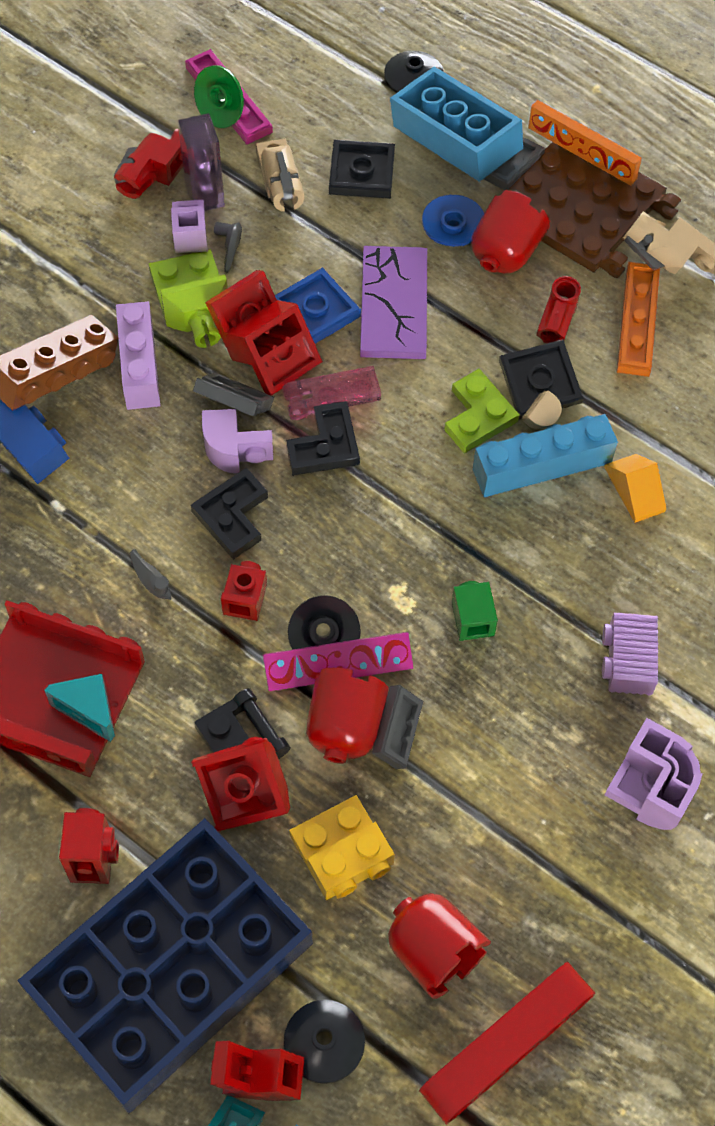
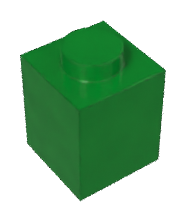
M467 581L459 586H454L451 603L459 641L495 636L498 619L490 583Z

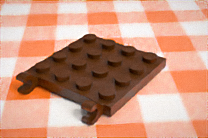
M554 142L545 149V153L509 189H506L531 198L529 205L539 213L542 209L546 212L550 220V228L541 240L543 243L593 273L600 267L614 278H619L626 269L622 265L628 260L625 254L615 250L625 240L623 238L641 213L644 211L646 214H649L652 210H655L665 219L672 220L678 213L675 207L681 202L677 195L673 193L665 194L667 189L665 186L640 172L638 173L637 180L630 186Z

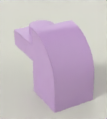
M204 200L172 202L171 217L175 254L207 252Z
M236 409L202 411V429L206 455L217 468L225 472L237 474L240 472L239 462L261 463L266 460H273L272 430L238 432Z

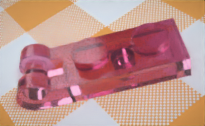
M374 366L292 381L285 384L282 388L285 399L290 403L287 409L292 420H301L309 414H314V406L347 401L348 407L381 400V389ZM311 394L312 398L302 400L303 395Z

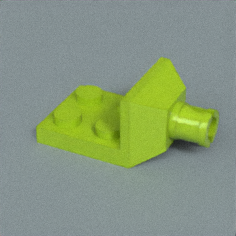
M211 249L207 252H196L149 263L150 274L166 326L184 332L192 331L194 342L200 348H207L204 339L205 334L208 337L210 346L217 344L221 336L205 302L227 289V279L225 274L219 275Z

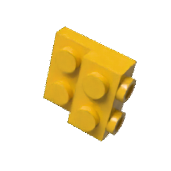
M357 795L289 830L291 839L326 900L334 896L340 899L351 894L357 889L356 884L369 877L371 880L381 878L391 870V865L394 864L395 854L376 821L373 823Z

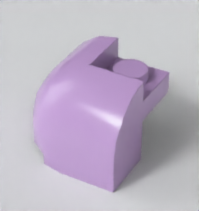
M646 718L629 747L623 763L607 788L605 796L637 813L636 820L658 829L672 830L677 827L690 804L703 774L700 772L699 761L692 751L693 746L681 736Z

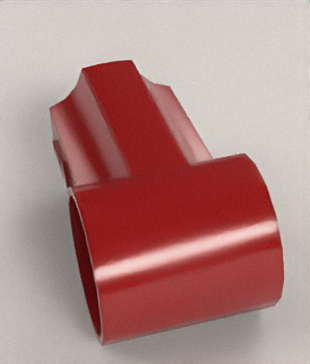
M559 277L552 284L550 296L536 336L542 339L543 343L565 340L581 293L580 283L572 277Z

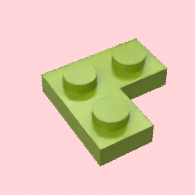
M480 368L452 384V392L467 410L447 421L444 430L464 454L518 422L520 414Z

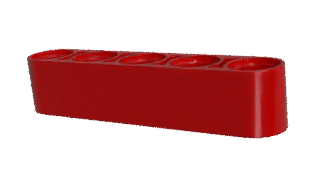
M569 962L564 963L434 1074L420 1088L419 1092L447 1125L579 1011L596 993Z

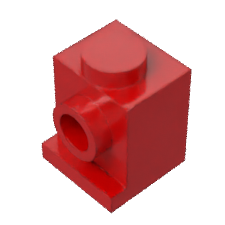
M242 561L240 566L231 564L225 589L221 595L223 615L258 621L267 587L266 570H261L259 564L252 561Z

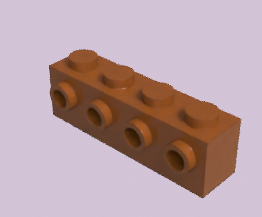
M89 315L0 355V400L11 410H15L25 404L33 403L36 399L52 391L56 392L77 379L81 380L100 368L108 367L115 359L119 337L93 315Z

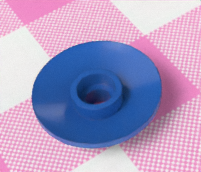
M444 195L432 200L426 206L422 215V225L426 234L435 242L451 247L464 246L471 243L473 232L484 212L475 201L468 197Z

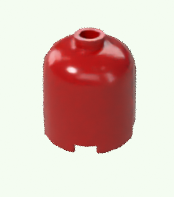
M504 190L500 196L495 195L471 238L472 251L485 270L503 274L519 271L526 264L549 230L550 220L546 212L542 209L539 213L529 205L531 198L516 191Z
M323 668L320 675H317L315 679L306 725V736L309 743L316 750L324 754L325 760L344 764L347 759L365 756L372 750L389 687L385 682L372 675H369L367 682L352 677L353 670Z
M433 893L419 896L415 900L411 897L404 899L393 911L396 918L393 920L388 933L389 945L393 953L432 999H437L449 992L445 984L456 975L461 980L466 978L486 955L487 952L483 947L491 944V941L456 906L444 896Z

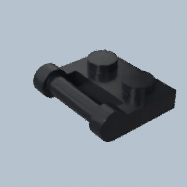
M251 688L240 691L232 700L194 722L196 730L211 753L241 745L249 738L235 717L243 711L260 736L267 738L273 745L278 759L286 755L291 747L284 737L280 738L260 710L256 704L257 697Z

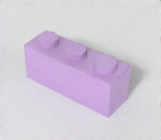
M149 301L117 304L116 313L122 386L127 410L159 407L160 395Z

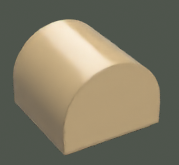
M549 390L540 393L522 417V422L533 429H544L554 424L559 419L562 411L559 399Z

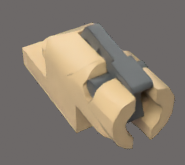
M286 138L256 143V153L268 198H271L275 208L285 212L283 200L291 199L294 210L299 208L304 202V191L292 150L287 144Z
M643 211L623 237L628 246L652 270L663 267L668 272L676 274L691 257L701 270L715 275V243L681 217L667 230L665 223L658 221Z

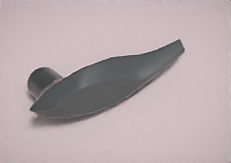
M216 222L214 226L215 235L226 236L225 273L229 272L240 243L242 227L239 222L233 224Z
M133 549L130 552V556L141 583L156 597L171 600L168 579L155 567L147 563L136 549Z

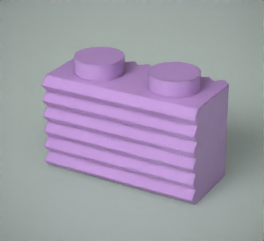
M613 613L610 624H604L602 643L603 646H609V657L603 658L602 678L609 679V691L611 693H638L648 696L653 694L658 683V616Z

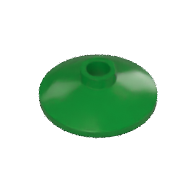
M212 65L204 68L198 74L194 85L196 106L201 116L210 125L217 128L233 126L240 119L243 111L244 98L241 86L234 74L223 66Z

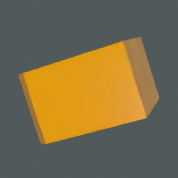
M634 454L605 464L604 468L634 523L666 512L667 508L656 462Z

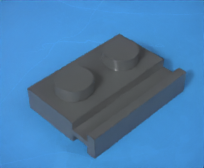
M218 373L203 376L202 379L197 378L193 391L251 416H257V414L270 410L274 397Z

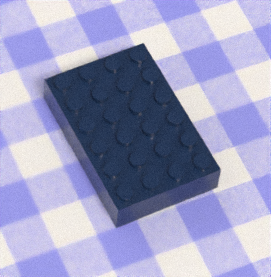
M204 818L17 981L127 1113L130 1114L313 944L312 931Z

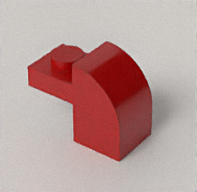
M215 1041L210 1085L222 1088V1094L237 1098L265 1101L300 1100L304 1057L281 1048L252 1050L231 1041Z

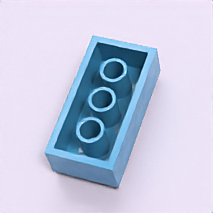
M435 66L390 97L393 127L479 182L523 149L522 119Z

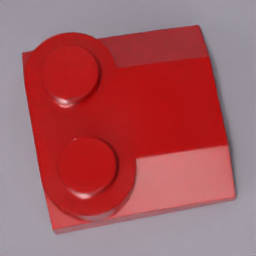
M251 737L241 745L210 753L191 761L199 777L215 823L214 828L217 831L288 814L290 810L288 786L275 748L267 738Z

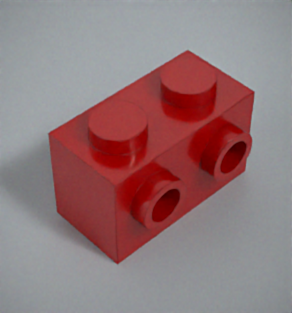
M79 808L76 812H64L59 860L70 883L109 884L111 864L118 863L119 841L114 840V827H109L105 814L100 813L96 809Z

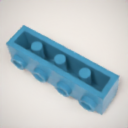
M606 414L595 417L585 416L576 422L564 425L554 424L538 432L530 434L525 432L511 439L499 442H486L480 447L475 448L472 470L483 497H488L604 466L613 461L618 441Z

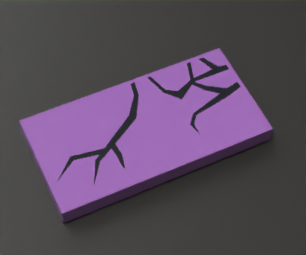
M364 246L360 357L426 359L427 248Z

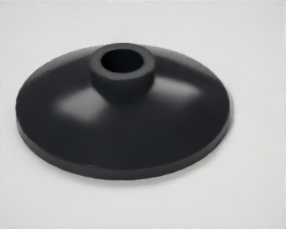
M406 51L393 56L387 62L384 77L387 85L397 93L435 66L443 71V67L435 57L428 53Z
M329 595L315 596L302 602L291 615L288 624V640L292 649L360 639L361 634L359 619L351 606L345 601ZM322 623L329 625L330 628L325 636H320L316 633L318 625Z
M332 1000L310 1002L297 1010L287 1024L284 1034V1050L304 1057L303 1078L311 1082L327 1084L344 1079L356 1069L364 1053L365 1034L363 1026L356 1014L339 1002ZM322 1031H327L332 1035V1041L327 1045L320 1044L316 1039L317 1035Z

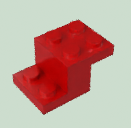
M263 270L254 271L205 302L232 361L252 365L264 393L270 396L274 395L323 362L298 304L277 300Z

